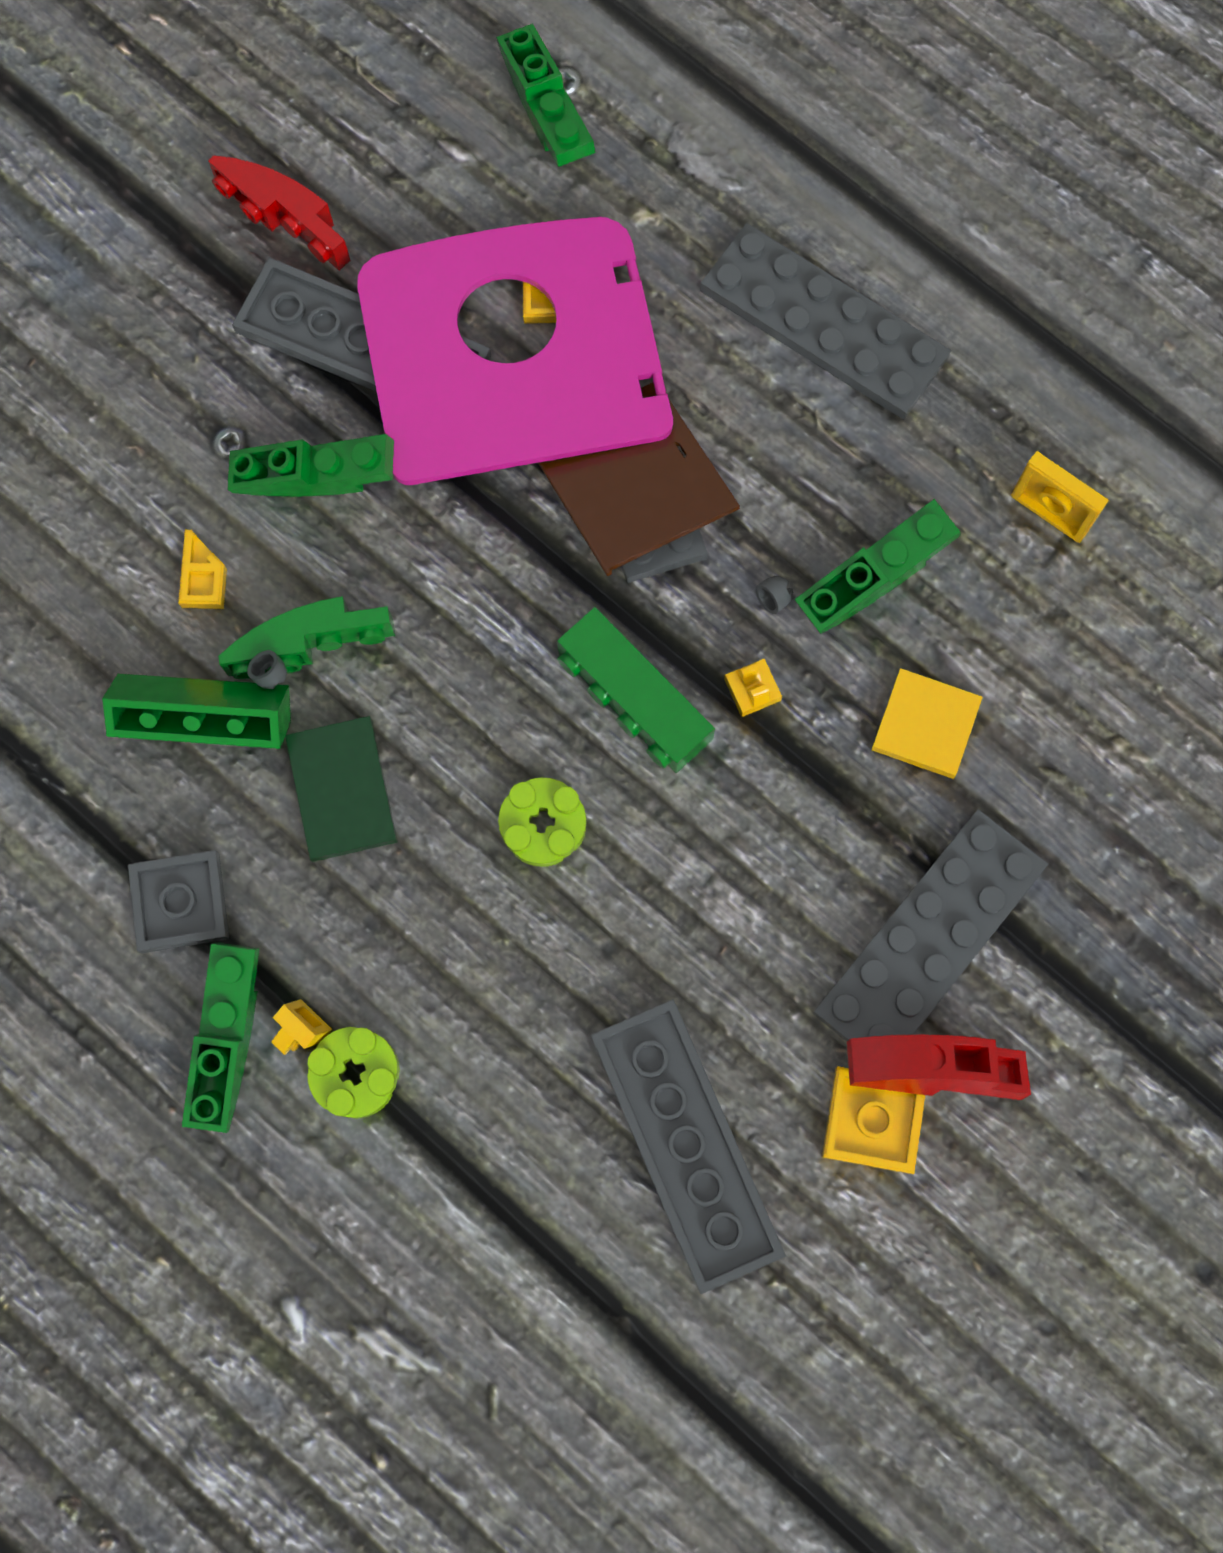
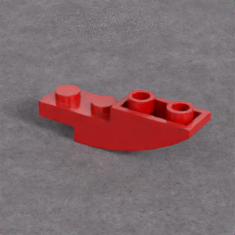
M215 155L208 160L214 175L212 183L226 199L231 197L236 199L240 203L243 213L254 224L260 221L271 232L281 224L292 237H302L308 243L307 246L311 253L320 262L325 263L328 261L339 271L351 261L345 240L332 229L334 223L328 203L310 189L286 175L253 162Z
M920 1034L851 1038L847 1041L850 1086L933 1096L940 1090L1014 1100H1023L1031 1095L1026 1051L996 1047V1039Z

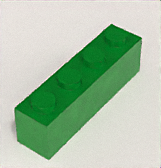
M596 607L557 640L558 653L560 655L557 660L564 670L574 678L579 674L590 685L587 688L590 696L601 707L604 708L609 705L619 715L616 721L620 727L632 738L638 735L649 746L646 749L648 755L662 769L668 765L675 773L679 772L713 740L715 728Z
M118 673L102 698L107 737L280 749L291 724L289 685L277 684L274 689H264L256 683Z

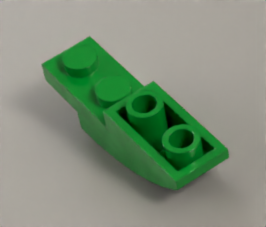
M532 23L496 37L513 84L545 152L550 151L558 167L595 153L594 140L564 89L562 74L534 24Z
M387 434L313 446L301 439L230 451L227 490L237 494L290 497L363 492V484L393 480L394 440Z
M933 499L867 550L863 547L794 600L818 632L822 634L871 605L926 566L927 560L961 536V532L937 501Z
M343 596L317 601L275 616L253 628L218 656L219 665L228 677L233 676V678L240 680L251 679L247 673L250 661L260 652L271 650L283 660L287 673H294L300 671L304 665L313 664L311 648L317 647L321 651H332L341 648L343 643L359 641L361 644L372 645L383 642L385 637L395 636L393 618L388 606L349 612Z
M217 942L211 944L199 1034L195 1035L193 1039L182 1127L222 1133L229 1132L241 1087L258 994V991H254L260 948Z

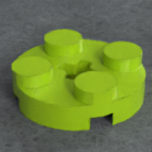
M534 778L526 782H519L512 787L500 808L499 830L508 849L522 862L533 866H552L570 856L581 845L586 832V813L577 792L573 788L556 779ZM540 811L548 812L549 818L555 819L554 826H547L545 833L537 832V826L530 823L531 818L538 816Z
M345 1027L333 1031L319 1042L316 1049L308 1057L307 1078L310 1091L321 1107L336 1116L359 1119L377 1113L390 1101L399 1079L400 1067L394 1049L386 1039L367 1028ZM351 1060L355 1065L363 1063L366 1071L360 1074L362 1082L358 1085H354L351 1080L343 1081L342 1073L346 1071L345 1064Z

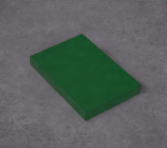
M370 716L285 736L309 858L312 862L398 842L373 722Z

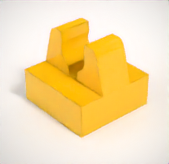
M765 658L725 674L724 680L741 717L780 702L782 699V695Z
M300 999L284 1004L273 1016V1019L282 1028L271 1043L283 1055H286L290 1049L296 1051L300 1046L306 1049L319 1044L333 1029Z

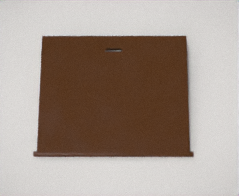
M653 382L641 388L643 398L656 396ZM670 400L673 429L666 439L538 463L607 576L612 574V570L740 509V505ZM677 446H679V447L682 449V451L684 452V454L686 455V457L683 456V454L681 453V451L678 449Z

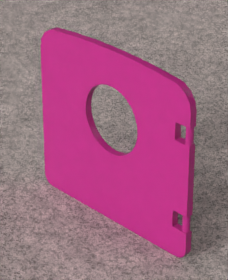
M591 217L484 230L378 254L362 266L358 274L357 289L384 433L394 440L393 476L399 483L403 485H416L651 443L666 439L671 434L673 416L662 376V368L642 281L640 280L637 268L636 255L627 229L619 222L606 217ZM627 265L630 282L617 284L613 268ZM513 279L529 283L544 293L551 302L556 314V327L548 344L533 357L515 363L493 362L474 353L463 341L458 329L460 309L466 298L474 290L491 281ZM653 378L656 396L643 398L639 380Z

